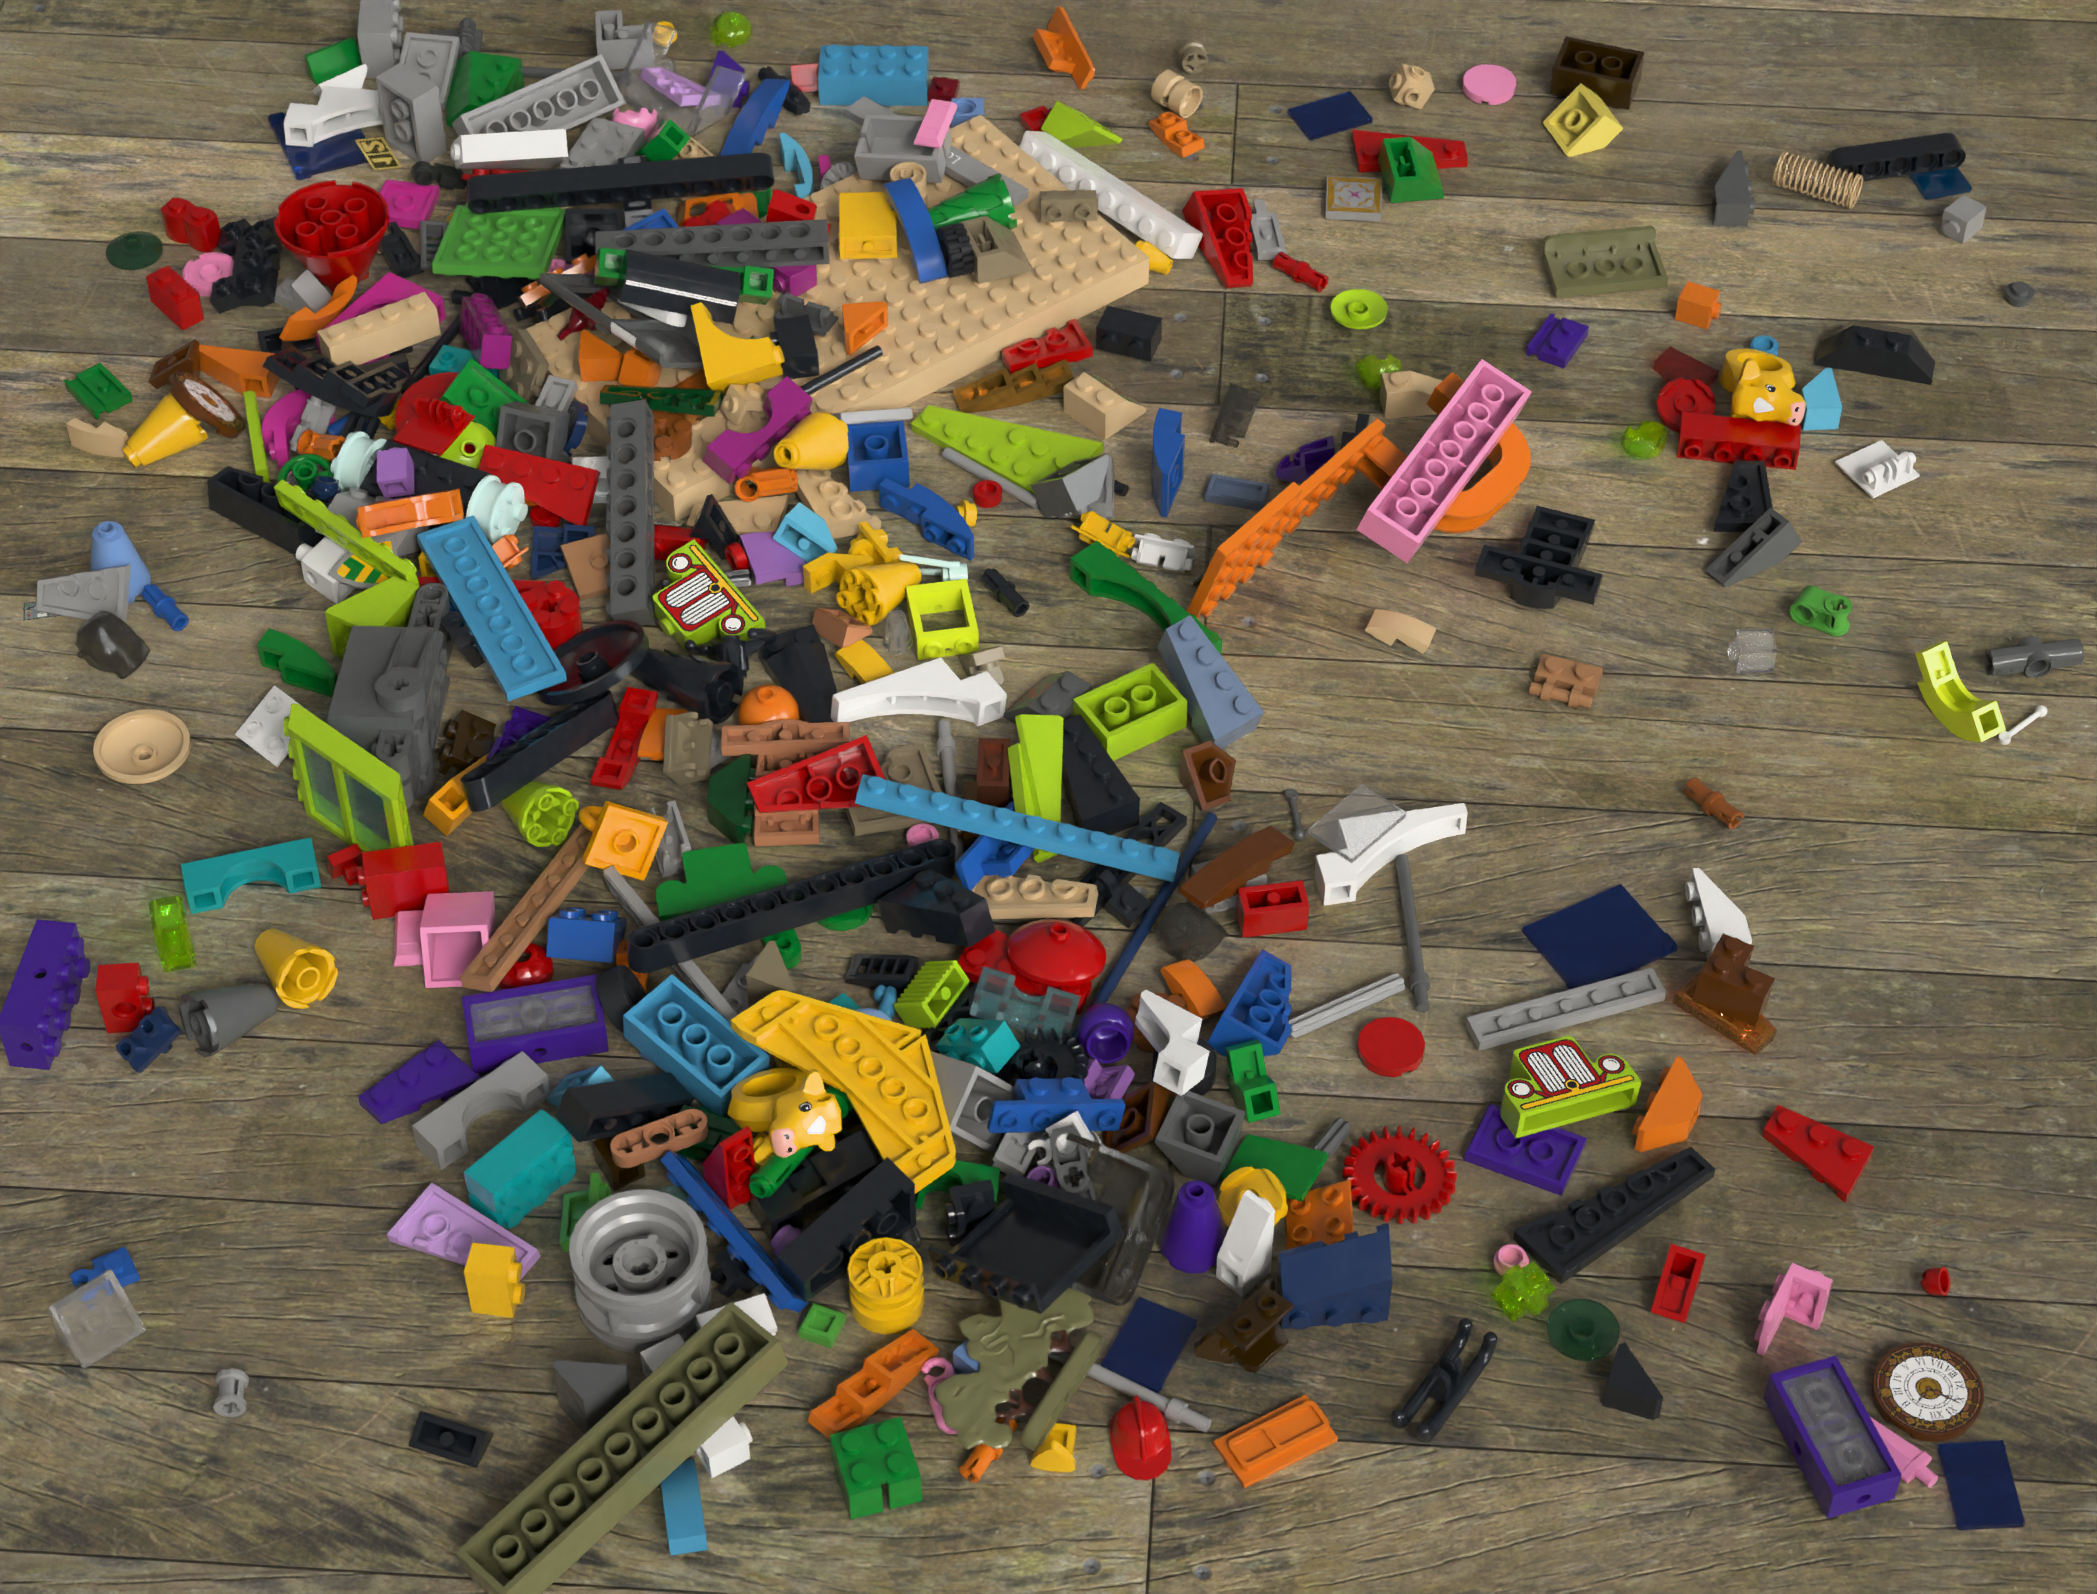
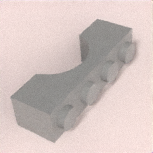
M523 1051L513 1058L505 1060L488 1075L478 1078L473 1085L458 1095L450 1097L443 1105L431 1113L423 1115L413 1124L412 1128L416 1146L440 1170H443L469 1152L466 1139L467 1132L472 1123L480 1116L495 1110H513L525 1114L546 1100L550 1094L548 1075Z

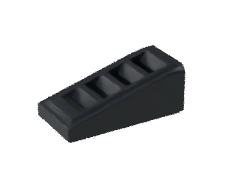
M855 954L845 978V983L876 989L879 985L892 986L897 990V994L904 993V989H907L908 984H911V980H914V975H918V957L911 955ZM860 966L866 967L864 973H858ZM873 968L878 969L877 974H871Z

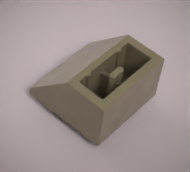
M987 216L961 221L967 230V236L969 235L970 245L973 248L974 271L972 274L978 284L1032 272V266L1013 231Z

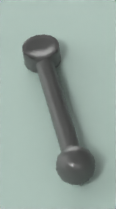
M1288 789L1285 792V799L1290 802L1295 825L1293 835L1296 840L1301 841L1305 839L1306 832L1301 827L1297 809L1298 792L1294 789Z

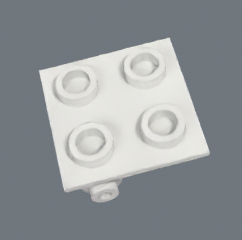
M1882 440L1835 461V464L1872 498L1920 476L1913 469V463L1916 462L1914 453L1903 451L1898 455Z
M274 685L235 735L278 767L288 754L290 737H285L284 717H289L291 704L299 703Z

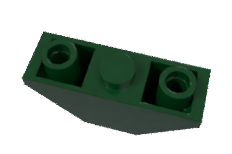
M751 754L742 755L710 776L707 795L709 823L734 844L745 843L746 834H752L753 819L752 815L748 814L749 810H754L755 802L747 783L756 779L757 767H752Z

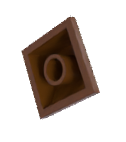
M1152 1081L1123 1096L1121 1099H1123L1126 1106L1120 1129L1117 1131H1103L1100 1161L1105 1164L1155 1141L1177 1095Z

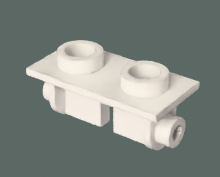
M1145 533L1144 535L1135 534L1137 548H1133L1131 559L1136 560L1137 564L1158 567L1160 557L1165 558L1163 569L1182 573L1185 570L1191 571L1193 559L1196 560L1194 545L1182 539L1164 540L1158 535Z

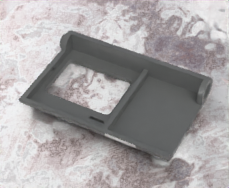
M540 273L539 281L543 287L595 321L597 329L606 335L613 333L661 367L704 368L693 316H687L684 327L669 325L618 302V297L615 294L617 286L594 284V275H583L581 273ZM602 288H607L609 290V299L639 319H612L574 293H595L596 291L600 292Z

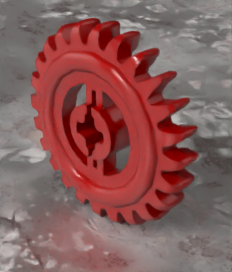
M1399 1125L1395 1136L1391 1137L1385 1126L1382 1130V1139H1379L1376 1133L1371 1130L1369 1144L1363 1137H1359L1358 1147L1354 1145L1350 1147L1349 1156L1344 1158L1342 1177L1345 1181H1351L1352 1201L1359 1202L1358 1208L1362 1211L1370 1209L1371 1217L1376 1218L1382 1215L1383 1222L1387 1223L1392 1218H1395L1397 1224H1403L1404 1219H1408L1412 1224L1417 1223L1418 1216L1423 1220L1430 1219L1431 1212L1434 1214L1440 1213L1442 1205L1449 1204L1450 1195L1455 1193L1457 1172L1454 1171L1455 1161L1448 1160L1449 1150L1444 1149L1439 1152V1140L1428 1146L1429 1135L1427 1132L1419 1141L1415 1140L1414 1127L1407 1137H1403L1401 1126ZM1380 1165L1384 1168L1383 1184L1388 1192L1384 1191L1374 1178V1173ZM1416 1166L1422 1171L1425 1182L1419 1190L1414 1186Z

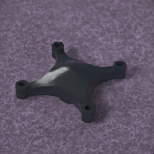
M549 292L535 305L525 309L523 306L513 310V314L517 322L533 316H538L540 321L543 322L571 308V305L554 293ZM574 293V294H576L577 296H579L580 298L583 299V298H589L590 295H592V294H594V293Z

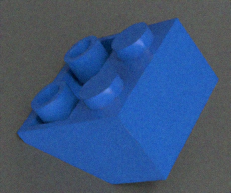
M566 907V910H559L558 914L549 917L546 957L613 963L616 961L618 946L624 938L627 917H618V911L599 910V912L586 914V908Z

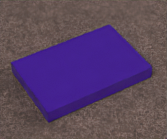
M1489 1103L1465 1152L1464 1161L1562 1196L1586 1146L1587 1138L1558 1127L1515 1138L1501 1118V1107Z

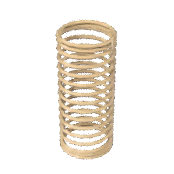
M1784 151L1776 163L1772 184L1778 187L1783 186L1784 189L1788 187L1790 191L1794 189L1796 193L1799 191L1801 194L1806 193L1807 196L1812 194L1813 198L1818 196L1819 200L1824 198L1825 202L1830 200V203L1836 202L1837 205L1842 204L1843 207L1846 206L1847 209H1852L1859 197L1863 176L1856 174L1853 179V172H1850L1847 177V170L1841 176V168L1835 174V166L1829 172V165H1826L1824 168V164L1821 163L1818 167L1817 161L1812 165V160L1809 159L1806 163L1805 157L1800 162L1799 155L1794 160L1793 153L1790 155L1789 152ZM1789 175L1788 184L1785 186V181ZM1794 177H1795L1794 185H1793V187L1791 188V182L1793 181V179H1794ZM1801 178L1800 187L1797 190V184ZM1807 180L1806 189L1803 191L1802 188ZM1813 181L1812 190L1808 193V189ZM1819 183L1818 192L1814 195V191ZM1825 184L1824 194L1820 197V192ZM1831 186L1830 195L1826 199V194ZM1836 187H1837L1836 197H1835V199L1832 201V196H1833V194H1834V192H1835V190H1836ZM1843 189L1842 199L1838 203V197Z

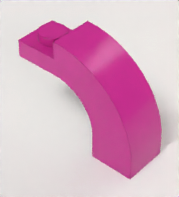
M301 389L293 391L278 400L268 410L263 419L262 436L266 453L270 452L271 460H277L279 471L290 460L289 448L291 443H289V440H292L298 424L300 425L302 421L301 417L307 405L306 400L312 396ZM335 411L329 425L335 422Z

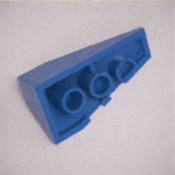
M1261 950L1207 1042L1220 1055L1226 1056L1225 1047L1255 1039L1261 1042L1264 1057L1280 1053L1291 1034V1024H1289V1015L1291 1013V1004H1289L1291 965L1267 951Z

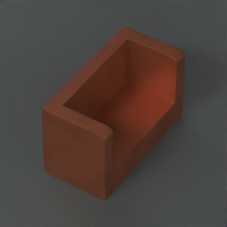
M979 738L976 780L978 782L979 803H995L998 808H1005L1009 804L1010 765L1008 747L1011 746V739Z

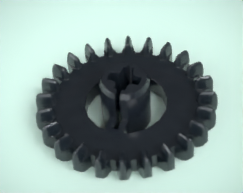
M1039 1027L1036 1039H1032L1028 1030L1025 1029L1024 1041L1020 1042L1016 1038L1021 1047L997 1074L990 1073L1012 1085V1076L1016 1071L1019 1079H1051L1048 1065L1051 1062L1058 1067L1054 1079H1064L1066 1077L1082 1078L1085 1084L1084 1079L1089 1073L1087 1069L1089 1061L1085 1055L1084 1047L1081 1044L1078 1045L1075 1037L1069 1039L1065 1031L1058 1037L1055 1029L1051 1028L1048 1038H1045L1042 1029Z

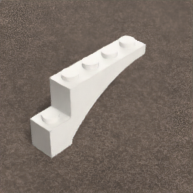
M324 86L318 105L290 103L284 120L286 145L313 147L315 143L340 133L369 126L383 125L378 90Z
M940 657L833 694L831 719L834 722H851L883 715L924 714L965 720L975 723L978 727L1004 717L1007 694L987 671L960 680Z
M1465 803L1339 821L1337 832L1339 852L1316 855L1314 877L1323 905L1356 901V893L1364 883L1383 866L1394 860L1397 855L1404 854L1423 844L1442 838L1465 834L1468 813Z

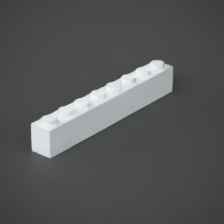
M1025 131L1019 147L1070 191L1096 190L1097 209L1145 241H1149L1171 258L1193 259L1203 236L1202 232L1047 132Z

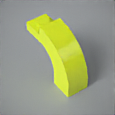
M1939 641L1915 653L1923 679L1917 682L1922 696L1935 717L1951 733L1967 741L1983 742L2006 730L1997 701L1976 698L1961 682L1947 641Z

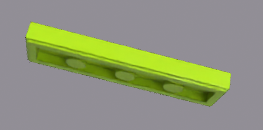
M253 390L243 392L255 472L256 475L263 477V482L270 483L256 394Z

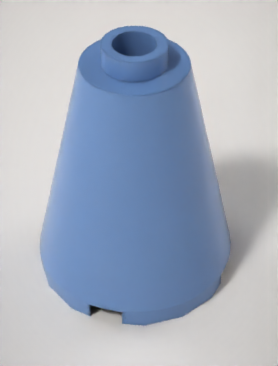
M105 521L97 525L92 532L90 571L131 564L128 604L136 601L135 597L142 593L145 585H151L150 571L123 527L117 522Z

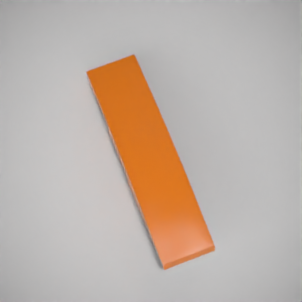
M915 1329L908 1331L864 1360L861 1371L837 1385L834 1397L810 1411L808 1423L828 1439H830L831 1434L856 1428L921 1372L923 1364L938 1354L939 1348Z

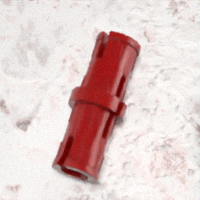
M1284 252L1276 255L1273 261L1274 269L1289 275L1296 283L1306 284L1318 292H1322V289H1325L1328 284L1329 277L1312 269L1307 262L1295 260Z

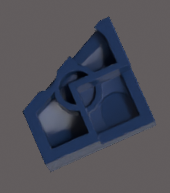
M564 524V528L533 526L530 580H537L567 568L561 553V545L593 537L595 526Z

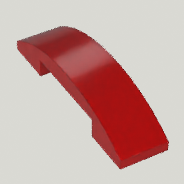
M627 687L618 709L619 721L604 758L600 757L590 780L591 785L622 790L628 784L641 758L638 757L639 744L645 727L656 709L658 692Z

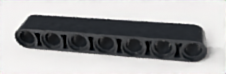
M606 690L591 698L572 704L465 774L460 781L469 810L479 812L494 807L616 725L619 717L611 691Z

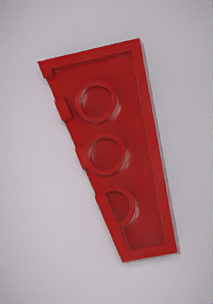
M1352 129L1351 138L1358 173L1381 172L1378 159L1383 139L1411 137L1431 151L1437 169L1463 168L1468 165L1464 141Z
M485 444L479 470L497 476L501 483L504 484L511 482L519 483L524 490V498L575 525L587 526L600 471Z
M995 929L994 933L970 948L965 947L958 960V964L971 982L1080 1015L1092 991V982L1077 986L1059 987L1041 984L1021 975L1012 967L1007 958L1006 948L1009 936Z

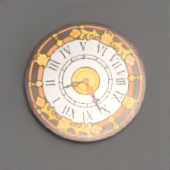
M181 370L174 371L167 381L173 386L170 390L171 394L197 421L203 420L208 425L217 427L216 433L227 438H237L244 431L245 423L241 415L226 398L209 384Z
M1910 1343L1891 1350L1877 1365L1872 1381L1873 1401L1882 1418L1887 1423L1891 1422L1899 1429L1912 1434V1438L1921 1441L1942 1442L1963 1435L1977 1420L1984 1401L1983 1385L1973 1366L1953 1350L1932 1343Z

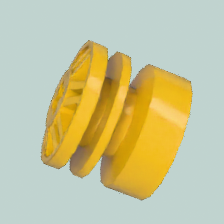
M888 1237L873 1239L859 1246L852 1254L847 1268L852 1316L860 1326L880 1334L899 1333L913 1326L922 1315L925 1304L921 1256L908 1243L900 1239Z

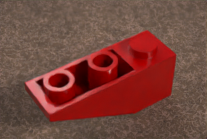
M747 1126L716 1146L703 1162V1173L706 1182L730 1210L751 1200L749 1184L750 1178L756 1170L752 1130Z

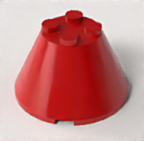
M336 180L303 187L289 195L278 207L279 213L276 219H274L275 232L279 241L322 285L327 286L330 291L334 292L338 284L352 275L357 277V283L369 277V269L390 219L387 202L380 193L358 182L352 181V186L336 185Z

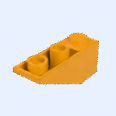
M488 754L450 779L429 799L423 816L444 835L448 836L473 813V811L469 810L460 779L487 761Z

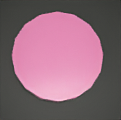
M1482 64L1466 71L1463 76L1462 88L1467 98L1475 103L1482 104V101L1489 102V105H1498L1507 102L1514 96L1516 77L1504 67L1494 64Z
M211 252L199 255L200 259L194 262L191 259L183 268V279L190 286H193L196 291H199L200 296L211 297L212 284L220 278L232 276L234 261L227 254Z

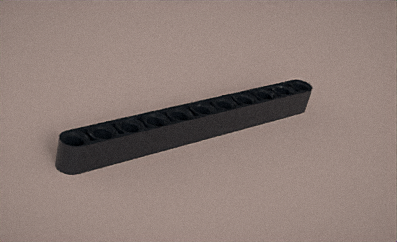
M748 153L479 175L469 178L466 182L467 204L471 212L483 214L767 190L774 185V174L770 155L766 153Z
M946 839L931 840L638 928L629 934L628 966L637 973H650L878 903V899L913 879L917 873L928 869L951 880L954 874L956 847L951 841Z

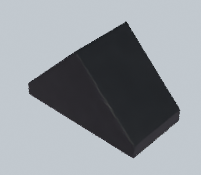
M1625 1342L1619 1344L1607 1382L1603 1406L1650 1420L1659 1418L1663 1396Z

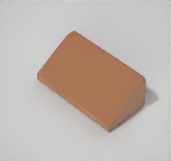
M815 608L812 625L814 624L818 635L840 648H845L873 632L870 626L840 609Z

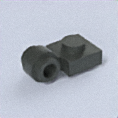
M418 161L411 169V175L418 185L427 186L436 180L439 186L444 189L454 190L458 188L465 190L467 180H462V174L464 173L461 169L435 163L433 166L427 161Z

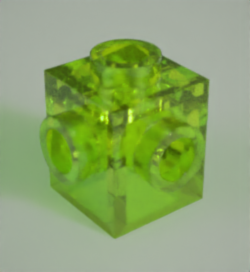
M1533 1261L1522 1268L1519 1264L1510 1268L1503 1274V1281L1490 1295L1513 1323L1529 1313L1535 1317L1550 1305L1547 1299L1556 1290V1287L1537 1263Z

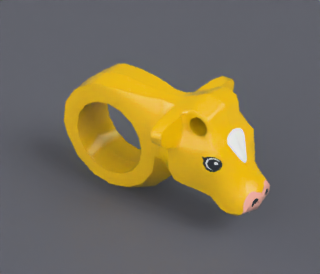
M1734 349L1725 355L1719 383L1733 394L1730 417L1745 419L1750 417L1755 421H1778L1798 426L1805 413L1806 402L1800 394L1791 390L1796 382L1791 365L1786 360L1754 349Z
M774 1068L761 1071L738 1082L731 1090L732 1098L727 1114L742 1129L748 1126L753 1132L768 1131L771 1148L775 1155L785 1158L800 1149L817 1145L824 1151H832L835 1148L834 1134L842 1130L841 1109L836 1096L825 1091L822 1078L817 1070L811 1069L807 1073L794 1068Z

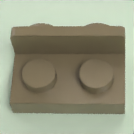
M1096 190L1040 191L1041 222L1097 221L1098 201Z

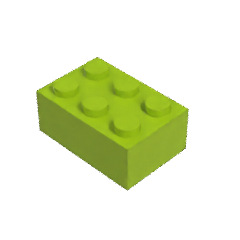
M1152 662L1074 698L1073 717L1079 714L1083 717L1111 759L1115 761L1186 728L1187 700Z

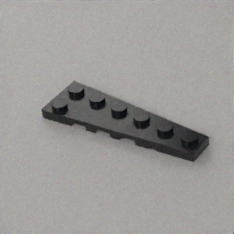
M1689 1147L1651 1165L1646 1170H1640L1628 1176L1625 1182L1615 1187H1604L1597 1191V1195L1583 1202L1579 1199L1570 1203L1568 1209L1555 1215L1549 1213L1519 1227L1514 1231L1513 1239L1562 1284L1712 1179L1715 1174V1168L1692 1147Z

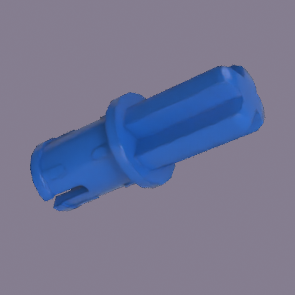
M155 584L144 586L141 596L153 608V613L157 617L163 618L174 631L184 629L189 622V618L176 606L175 600L171 596H166Z

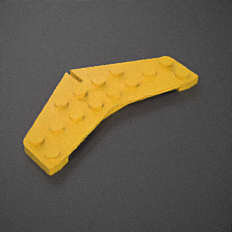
M785 990L772 992L731 1019V1029L745 1041L806 1073L811 1069L817 1070L823 1082L846 1093L882 1160L884 1161L888 1157L915 1183V1194L954 1166L956 1149L926 1034L921 1037L920 1029Z

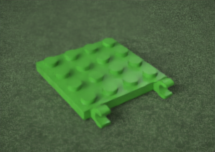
M467 202L465 205H457L432 262L433 274L539 279L540 273H548L565 228V209L556 207L478 214L468 209Z

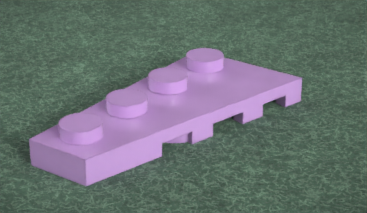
M432 1182L386 1234L390 1242L466 1266L472 1242L515 1247L517 1262L522 1264L521 1279L541 1257L538 1249Z

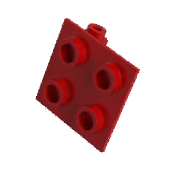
M425 395L414 396L411 406L415 409L416 413L392 440L442 456L475 416L466 413L462 406L459 405L454 406L439 399L431 400Z

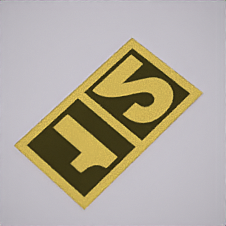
M383 137L355 140L373 170L402 168Z

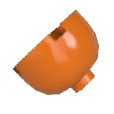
M764 684L752 688L743 696L738 705V725H762L766 722L783 719L800 720L799 707L794 696L783 687L774 684Z

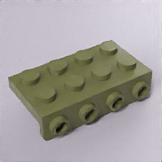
M1641 226L1546 236L1542 258L1555 297L1667 287L1668 277L1655 244V228L1653 226Z

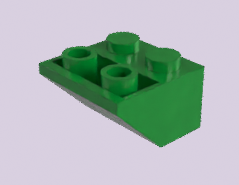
M1411 137L1383 139L1378 162L1390 203L1444 199L1443 188L1431 151Z

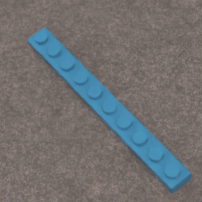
M864 774L862 775L855 804L1170 882L1174 881L1180 852L1172 851L1165 847H1156L1132 839L1107 835L1103 832H1095L1075 827L1071 824H1063L1043 819L1039 816H1030L1006 808H998L974 800L953 797L942 792H933L917 788L913 785L901 784Z

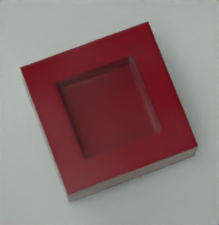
M933 77L928 91V102H931L932 99L951 102L952 98H957L960 80L947 77Z

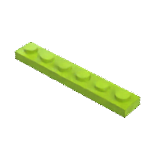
M283 479L274 486L281 507L387 578L395 576L420 586L416 575L417 569L410 560L399 558L386 544H378L371 537L362 538L361 531L351 526L341 514L335 515L320 500L316 499L314 501L308 497L299 486H292Z

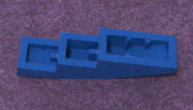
M764 79L740 111L729 132L720 156L752 153L754 145H762L767 128L774 129L790 85L788 79Z

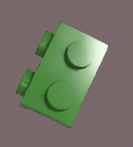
M598 1172L591 1173L589 1189L564 1194L559 1241L563 1252L569 1251L570 1237L576 1223L583 1214L600 1200L612 1195L609 1185L607 1183L603 1184Z

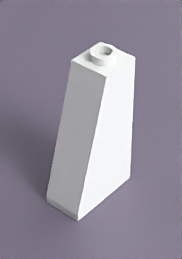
M566 129L461 135L451 145V159L455 160L456 169L553 168L568 157Z

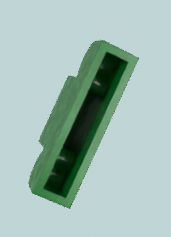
M745 843L686 851L682 854L685 884L677 880H669L660 884L656 889L658 919L662 922L788 884L787 876L783 869L775 865L763 866L756 873H753Z

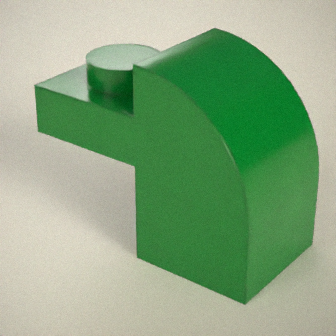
M1255 1039L1225 1047L1230 1074L1226 1075L1229 1090L1237 1109L1245 1111L1244 1119L1251 1123L1281 1115L1276 1083L1266 1073L1261 1042Z

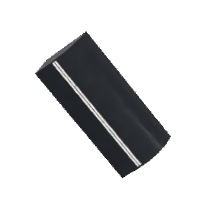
M626 249L615 294L620 302L693 316L691 305L702 302L710 312L713 321L733 325L740 294L739 272Z

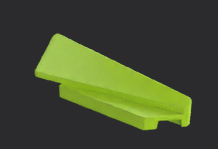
M1019 714L1015 716L1020 744L1017 743L1008 747L1015 812L1039 816L1043 819L1061 823L1064 719L1059 715ZM1036 848L1033 851V858L1037 863L1057 855V853Z

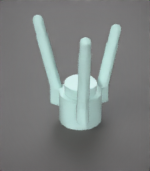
M903 554L899 556V559L902 561L942 567L941 569H919L921 575L941 576L942 582L967 579L968 582L966 563Z

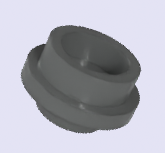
M2025 282L2010 283L2005 289L2006 300L2011 306L2025 307L2032 301L2034 290Z

